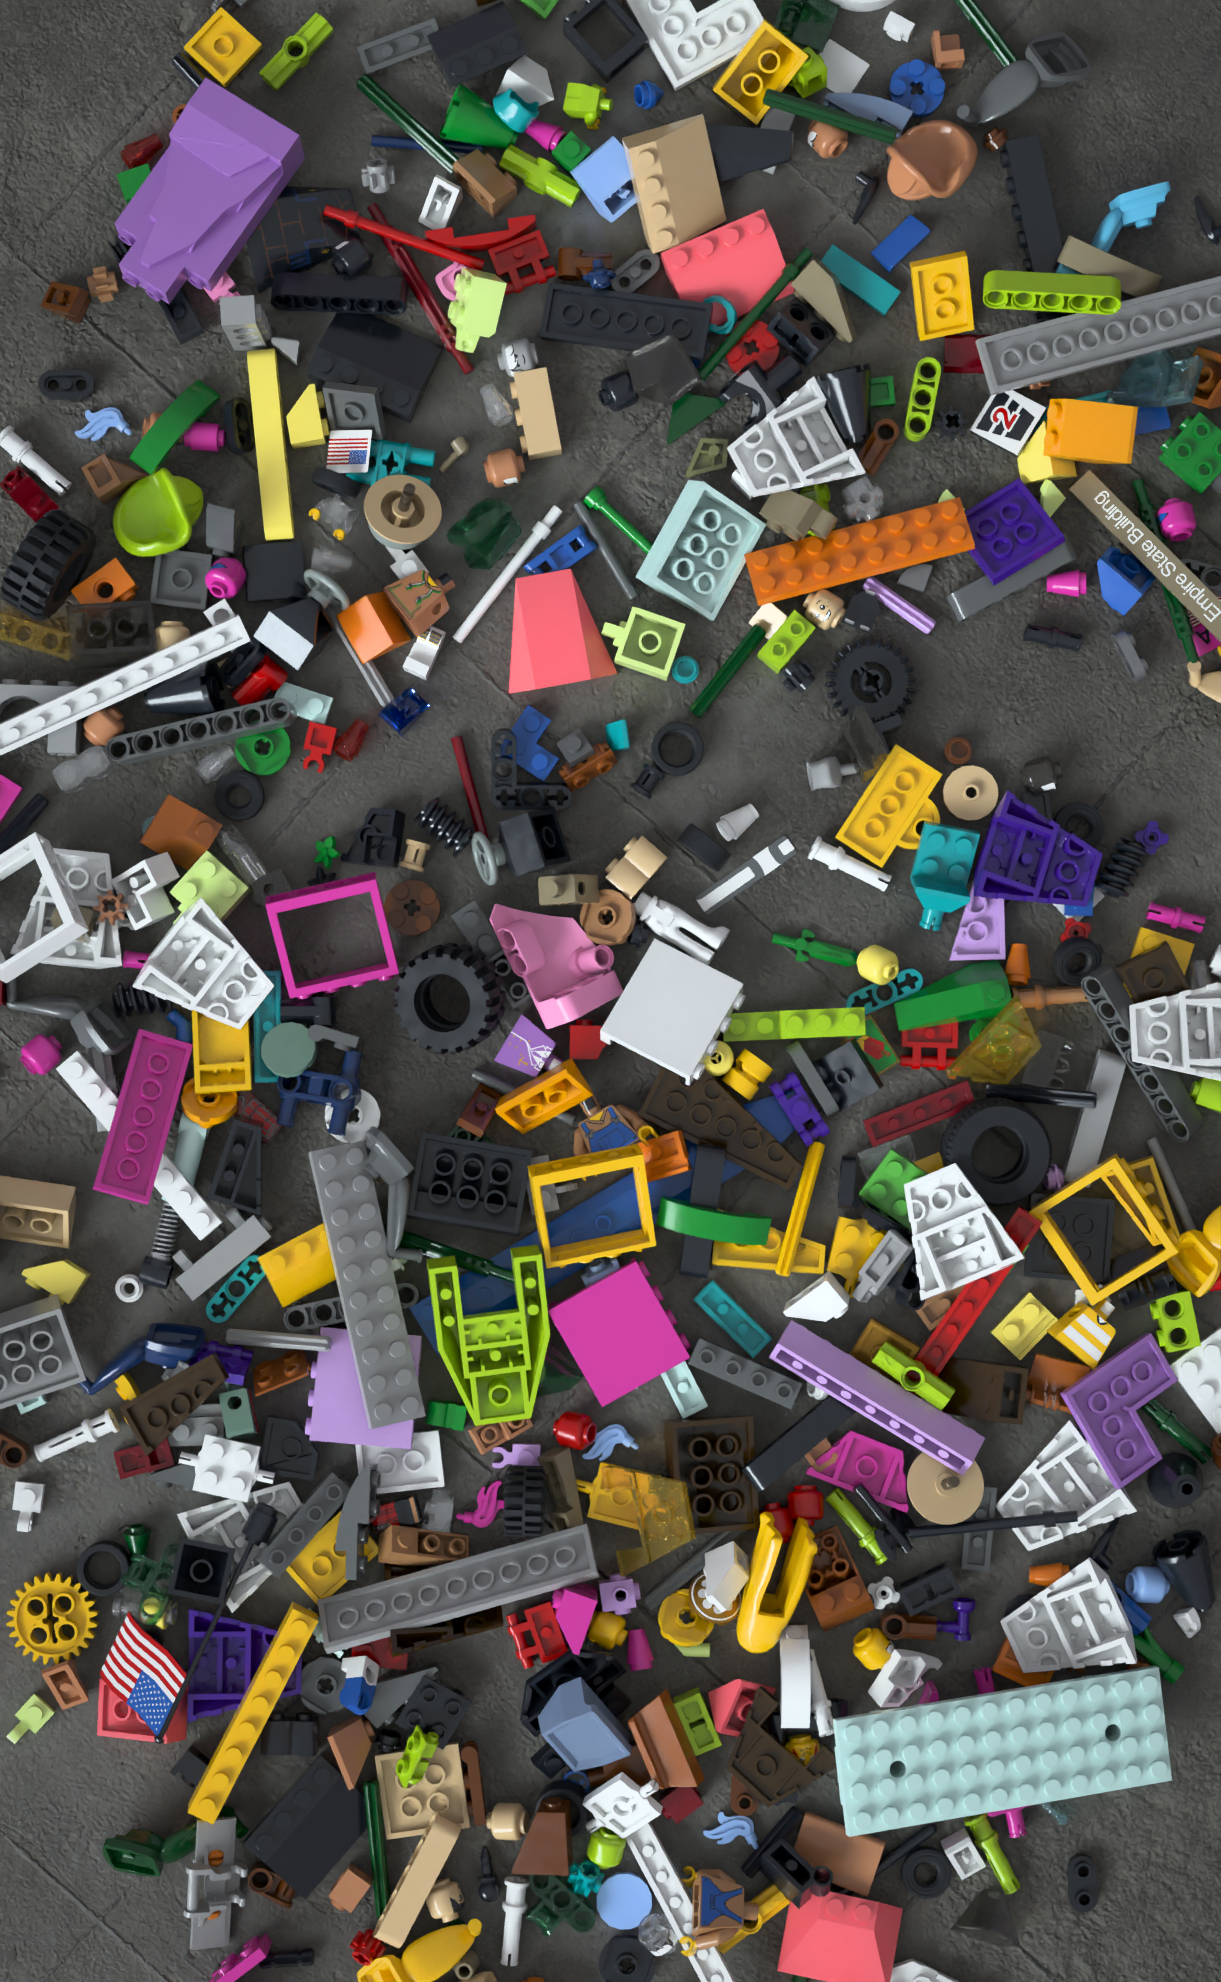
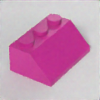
M584 1582L556 1589L552 1597V1607L556 1608V1619L573 1654L576 1655L580 1653L598 1601L597 1587Z

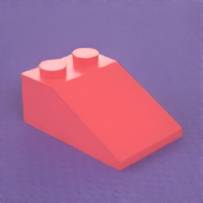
M100 1678L97 1735L155 1742L154 1736L156 1735L142 1717L113 1693L103 1679ZM188 1686L163 1737L164 1743L186 1740Z

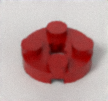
M757 320L726 355L725 358L728 365L734 372L737 373L754 360H757L765 372L775 364L779 354V343L766 329L768 327L766 323ZM751 341L755 342L759 352H753L751 355L746 354L747 349L743 346L746 343L750 344Z

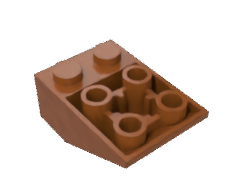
M836 1525L815 1535L813 1541L817 1544L818 1550L814 1556L804 1589L824 1632L874 1610L875 1607L838 1526Z

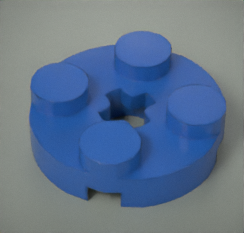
M919 59L900 66L892 75L889 86L890 101L912 110L911 118L921 116L923 118L933 114L939 108L945 90V82L940 72L933 65ZM910 85H922L921 90L923 94L916 93L913 96L910 93L912 90Z

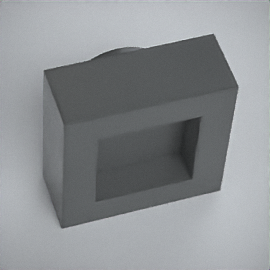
M580 728L556 743L571 768L595 754Z

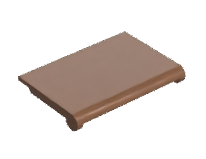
M806 1811L794 1849L813 1868L817 1866L828 1867L833 1873V1884L868 1897L886 1841L868 1834L849 1837L846 1835L844 1825Z

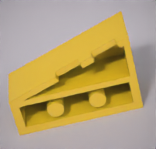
M1153 1155L1129 1162L1133 1170L1130 1173L1135 1182H1142L1149 1194L1146 1196L1151 1206L1156 1204L1164 1215L1165 1219L1161 1221L1167 1229L1172 1228L1177 1238H1180V1233ZM1111 1170L1101 1176L1102 1180L1107 1184L1153 1246L1162 1244L1114 1171Z

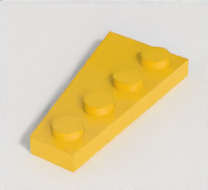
M770 1227L766 1245H746L713 1240L711 1265L776 1270L785 1232ZM800 1237L791 1272L824 1274L826 1246Z

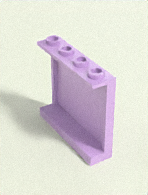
M321 1327L320 1334L315 1333V1335L330 1337L332 1340L331 1349L328 1352L318 1351L317 1362H312L311 1378H315L314 1390H309L308 1406L313 1408L312 1418L306 1419L305 1435H310L309 1440L315 1442L412 1450L415 1419L369 1429L347 1329ZM408 1335L419 1382L423 1338L422 1336Z

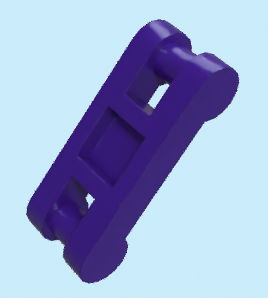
M791 1071L785 1075L786 1078L782 1081L771 1083L769 1088L805 1147H808L814 1143V1139L820 1135L822 1137L830 1133V1130L814 1107L798 1077ZM792 1088L796 1095L787 1100L784 1092ZM811 1119L815 1126L806 1130L803 1123Z

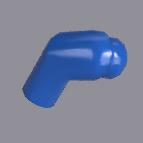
M174 1008L173 1012L171 1011L166 1019L177 1028L175 1040L192 1044V1023Z

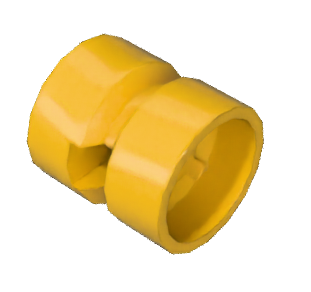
M744 1048L735 1060L737 1066L735 1068L731 1067L721 1080L750 1101L759 1089L758 1083L764 1082L773 1069Z

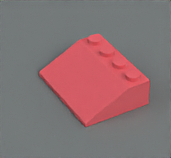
M764 209L661 253L662 266L677 299L703 302L706 297L721 295L732 302L737 311V318L751 311L782 275L781 271L786 266ZM791 281L773 302L794 294L795 289L790 285ZM713 302L711 323L720 326L728 321L727 311L721 303Z

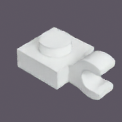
M386 546V549L396 561L390 568L399 580L419 570H425L429 574V571L413 550L405 555L403 550Z
M16 1481L12 1510H20L17 1531H31L33 1512H42L45 1484Z

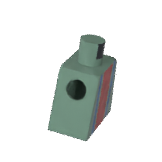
M225 1382L227 1392L220 1393L219 1398L227 1438L240 1440L261 1435L262 1431L252 1390L243 1388V1385ZM241 1399V1406L235 1409V1401Z

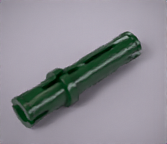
M1155 1398L1148 1401L1154 1407L1153 1409L1147 1404L1140 1407L1142 1411L1158 1423L1157 1427L1161 1431L1166 1430L1197 1458L1201 1464L1209 1461L1201 1451L1210 1458L1212 1457L1211 1448L1181 1423L1172 1410L1168 1411Z

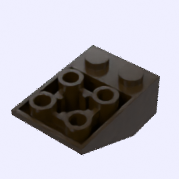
M950 1357L939 1373V1378L954 1388L955 1392L941 1411L951 1415L1022 1425L1029 1369L1022 1365Z

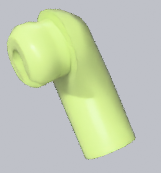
M702 1643L701 1645L691 1647L674 1644L686 1657H710V1643Z

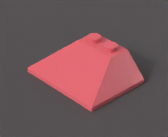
M829 1892L823 1897L812 1894L811 1899L800 1909L790 1901L777 1971L826 1982H890L903 1908Z

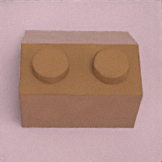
M476 149L453 164L455 180L495 218L518 196L517 188L515 187L517 182L507 172L502 174L496 168L498 164L490 154L486 152L483 155Z

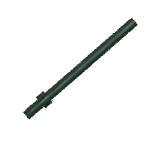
M804 248L792 263H788L782 269V275L700 368L696 375L702 381L707 379L790 281L793 282L799 276L800 270L813 256L809 249Z

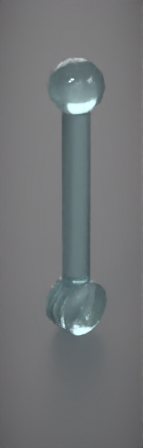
M1040 1804L1057 1819L1058 1824L1065 1825L1068 1822L1066 1815L1059 1814L1049 1804Z

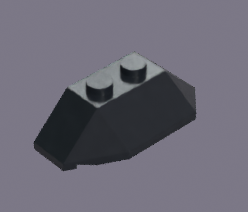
M570 1649L526 1680L520 1720L532 1735L537 1737L541 1734L538 1715H540L559 1685L581 1677L592 1691L597 1694L627 1671L612 1653L581 1649L579 1655H576Z

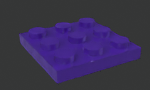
M1020 478L965 511L975 543V549L968 552L994 586L1065 542L1062 532Z

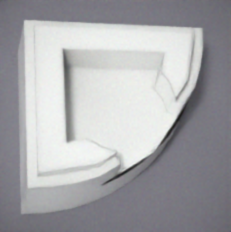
M1194 1607L1180 1609L1173 1615L1187 1637H1193L1200 1630V1618Z

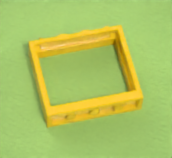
M638 1144L528 1166L541 1254L547 1269L557 1266L564 1268L567 1264L577 1262L589 1263L601 1257L613 1258L630 1251L642 1252L644 1248L656 1246L644 1156ZM633 1167L642 1229L550 1248L541 1191L542 1185Z
M1117 1153L1033 1205L1029 1211L1032 1215L1043 1221L1040 1229L1092 1306L1179 1251L1178 1243L1180 1241L1172 1228H1166L1161 1221L1165 1219L1161 1210L1156 1204L1151 1206L1146 1198L1149 1194L1141 1181L1135 1182L1130 1174L1133 1172L1130 1164L1126 1162L1124 1157L1120 1159ZM1113 1170L1165 1249L1102 1288H1099L1047 1210Z

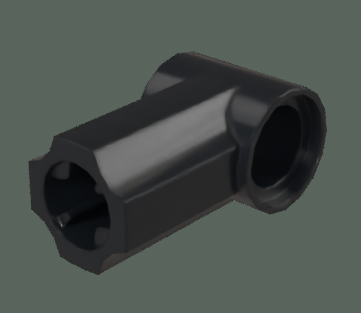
M336 997L281 999V1023L336 1025Z

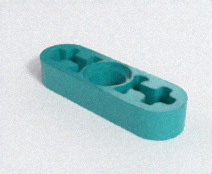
M905 969L898 972L895 977L897 984L906 979L905 974L909 973L910 977L916 976L917 981L914 982L915 988L911 989L909 986H904L900 988L903 994L898 996L895 984L890 981L886 985L892 989V996L889 1000L882 1001L876 995V990L880 985L874 983L851 993L846 1000V1008H852L851 1004L855 1002V996H858L859 999L869 997L866 991L870 989L871 996L877 1003V1006L872 1007V1002H868L863 1007H865V1015L919 991L923 984L922 975L915 969Z
M254 1254L247 1257L206 1306V1314L211 1321L221 1323L229 1319L264 1278V1271L261 1274L255 1272L249 1278L254 1280V1283L251 1285L245 1277L239 1275L241 1270L246 1275L251 1269L249 1262L255 1263L258 1261L257 1258L262 1255ZM239 1280L244 1283L245 1292L242 1296L237 1297L231 1294L230 1284L233 1281ZM224 1292L227 1298L235 1301L236 1304L232 1306L229 1302L224 1307L226 1315L220 1314L216 1317L213 1314L215 1311L213 1304L219 1305L226 1299L221 1296Z

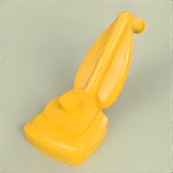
M1221 1205L1206 1218L1203 1232L1191 1229L1182 1233L1180 1238H1178L1180 1241L1178 1243V1253L1166 1260L1174 1278L1197 1297L1203 1296L1212 1288L1221 1272Z
M471 1919L468 1925H453L425 1934L407 1946L401 1959L394 1955H384L374 1959L369 1966L364 1965L357 1973L358 1981L433 1982L447 1973L466 1954L473 1944L475 1937L481 1933L482 1924L478 1919Z

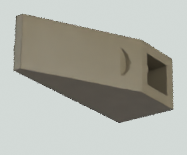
M813 259L790 284L796 289L793 292L794 295L805 304L808 301L815 308L813 313L823 323L828 321L835 328L833 332L836 334V337L842 342H855L858 339L838 277L819 259Z

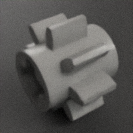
M382 158L369 160L366 163L367 168L361 169L363 186H369L372 193L389 191L390 184H395L394 165L388 166L387 160Z

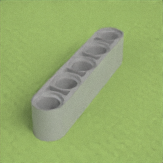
M1099 1049L1086 1088V1091L1097 1093L1096 1108H1080L1062 1171L1064 1181L1066 1182L1075 1180L1097 1166L1126 1067V1062L1122 1055Z

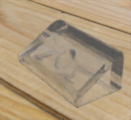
M910 1134L856 1152L864 1178L867 1179L871 1176L891 1147L910 1161H918Z

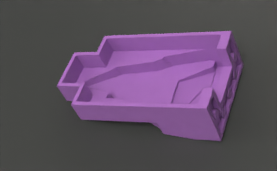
M208 78L204 79L170 131V146L115 222L119 234L118 237L127 245L132 246L119 263L123 275L122 278L133 287L141 286L146 290L145 292L148 296L158 302L163 300L170 304L187 278L198 289L204 287L212 292L305 159L299 134Z

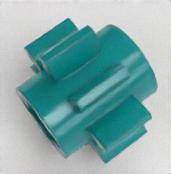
M584 1859L581 1865L574 1863L567 1882L572 1883L573 1892L585 1895V1897H588L591 1891L598 1893L604 1874L600 1873L598 1865Z

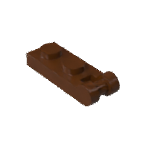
M467 1741L462 1746L461 1759L468 1766V1772H464L465 1790H471L472 1800H467L469 1818L474 1817L475 1826L486 1824L487 1814L479 1748L475 1742Z

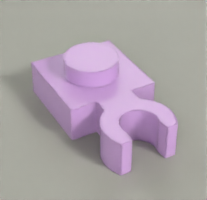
M513 1443L512 1451H508L503 1446H497L493 1449V1452H500L504 1456L501 1462H492V1467L503 1468L507 1464L540 1466L537 1457L540 1456L541 1444Z

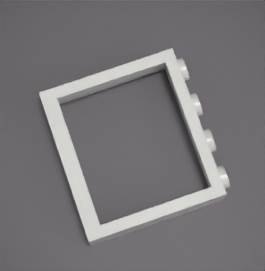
M36 832L0 855V881L36 859L64 924L7 961L0 949V980L5 983L15 979L89 931L50 841Z

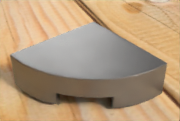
M928 564L912 566L900 576L897 584L923 593L933 566Z

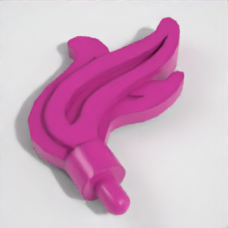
M496 1480L488 1486L486 1494L484 1493L485 1486H483L477 1495L478 1509L474 1512L464 1511V1514L458 1513L456 1518L462 1519L463 1523H472L480 1528L491 1524L498 1510L504 1509V1501L496 1500L497 1490L501 1485V1481Z

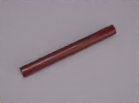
M462 736L453 737L451 741L475 831L482 832L489 840Z

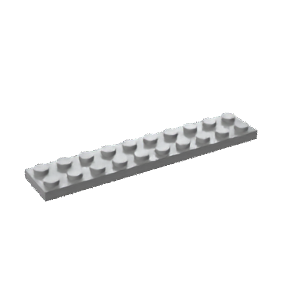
M1221 276L1122 301L1120 310L1114 314L1076 313L979 338L975 343L990 394L1003 393L1221 335Z
M365 1141L311 1151L308 1153L369 1429L425 1417L391 1258L386 1253V1236L373 1177L365 1169V1166L368 1164L366 1162L368 1155Z
M587 1524L319 1599L317 1601L324 1649L327 1654L390 1637V1630L422 1628L599 1578L589 1527Z

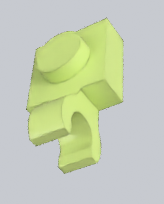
M35 1692L15 1714L20 1722L6 1737L15 1744L28 1729L36 1734L56 1711Z

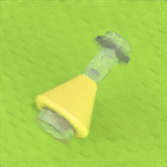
M121 1596L120 1599L116 1598L114 1600L112 1613L118 1619H122L124 1614H128L131 1611L132 1615L142 1616L160 1629L165 1630L168 1625L175 1624L178 1605L175 1602H171L169 1596L145 1604L126 1603L125 1597Z

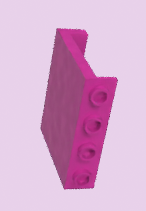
M634 1256L630 1258L632 1262L559 1303L555 1300L547 1305L550 1317L602 1407L690 1358L687 1349L691 1348L687 1338L684 1333L677 1334L674 1325L678 1323L670 1309L666 1311L663 1309L660 1302L664 1298L657 1285L650 1286L646 1279L651 1276L643 1261L637 1263Z

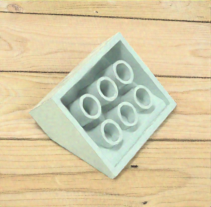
M688 480L640 567L636 578L661 594L714 621L746 563L744 554L752 552L766 524L704 481Z

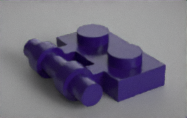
M210 1340L209 1343L204 1342L203 1348L197 1356L192 1357L189 1367L216 1352L229 1375L225 1382L243 1385L249 1372L250 1362L253 1360L254 1351L245 1350L243 1346L238 1345L234 1347L219 1345V1342Z

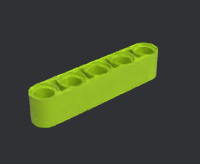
M994 270L984 276L983 302L986 306L994 309L1109 315L1116 313L1121 308V282L1119 279L1111 276Z

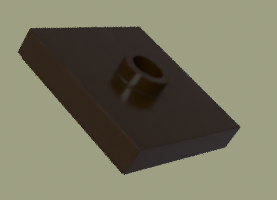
M1167 941L1116 966L1134 1004L1191 990Z

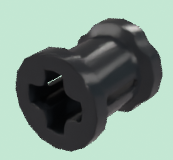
M644 763V770L636 782L630 784V787L650 800L652 797L651 792L660 780H664L665 775L651 765Z

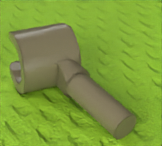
M462 436L451 442L450 445L455 452L440 466L439 470L444 473L458 457H462L469 452V444Z

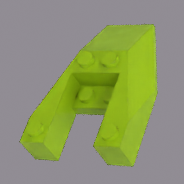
M538 1245L510 1248L517 1309L463 1316L455 1256L426 1259L438 1351L475 1426L529 1419L532 1416L550 1338L542 1254Z

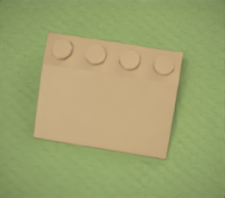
M703 114L622 138L646 243L653 254L683 244L726 221Z

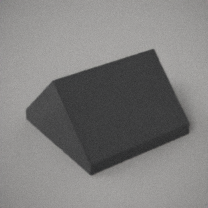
M180 1537L167 1594L223 1605L235 1548Z

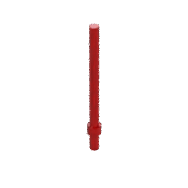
M328 204L325 206L323 215L344 222L343 225L354 229L356 226L476 270L482 271L485 260L359 216V212L351 209L345 211Z

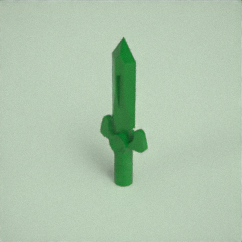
M807 929L802 931L799 939L776 932L773 933L771 943L795 949L797 951L796 961L807 962L809 957L804 956L801 952L806 951L810 957L851 967L857 964L858 955L853 950L817 940L807 942L805 938L815 937V934Z

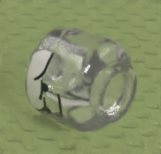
M652 1913L642 1919L638 1928V1938L651 1954L664 1956L672 1953L677 1948L679 1939L665 1914Z

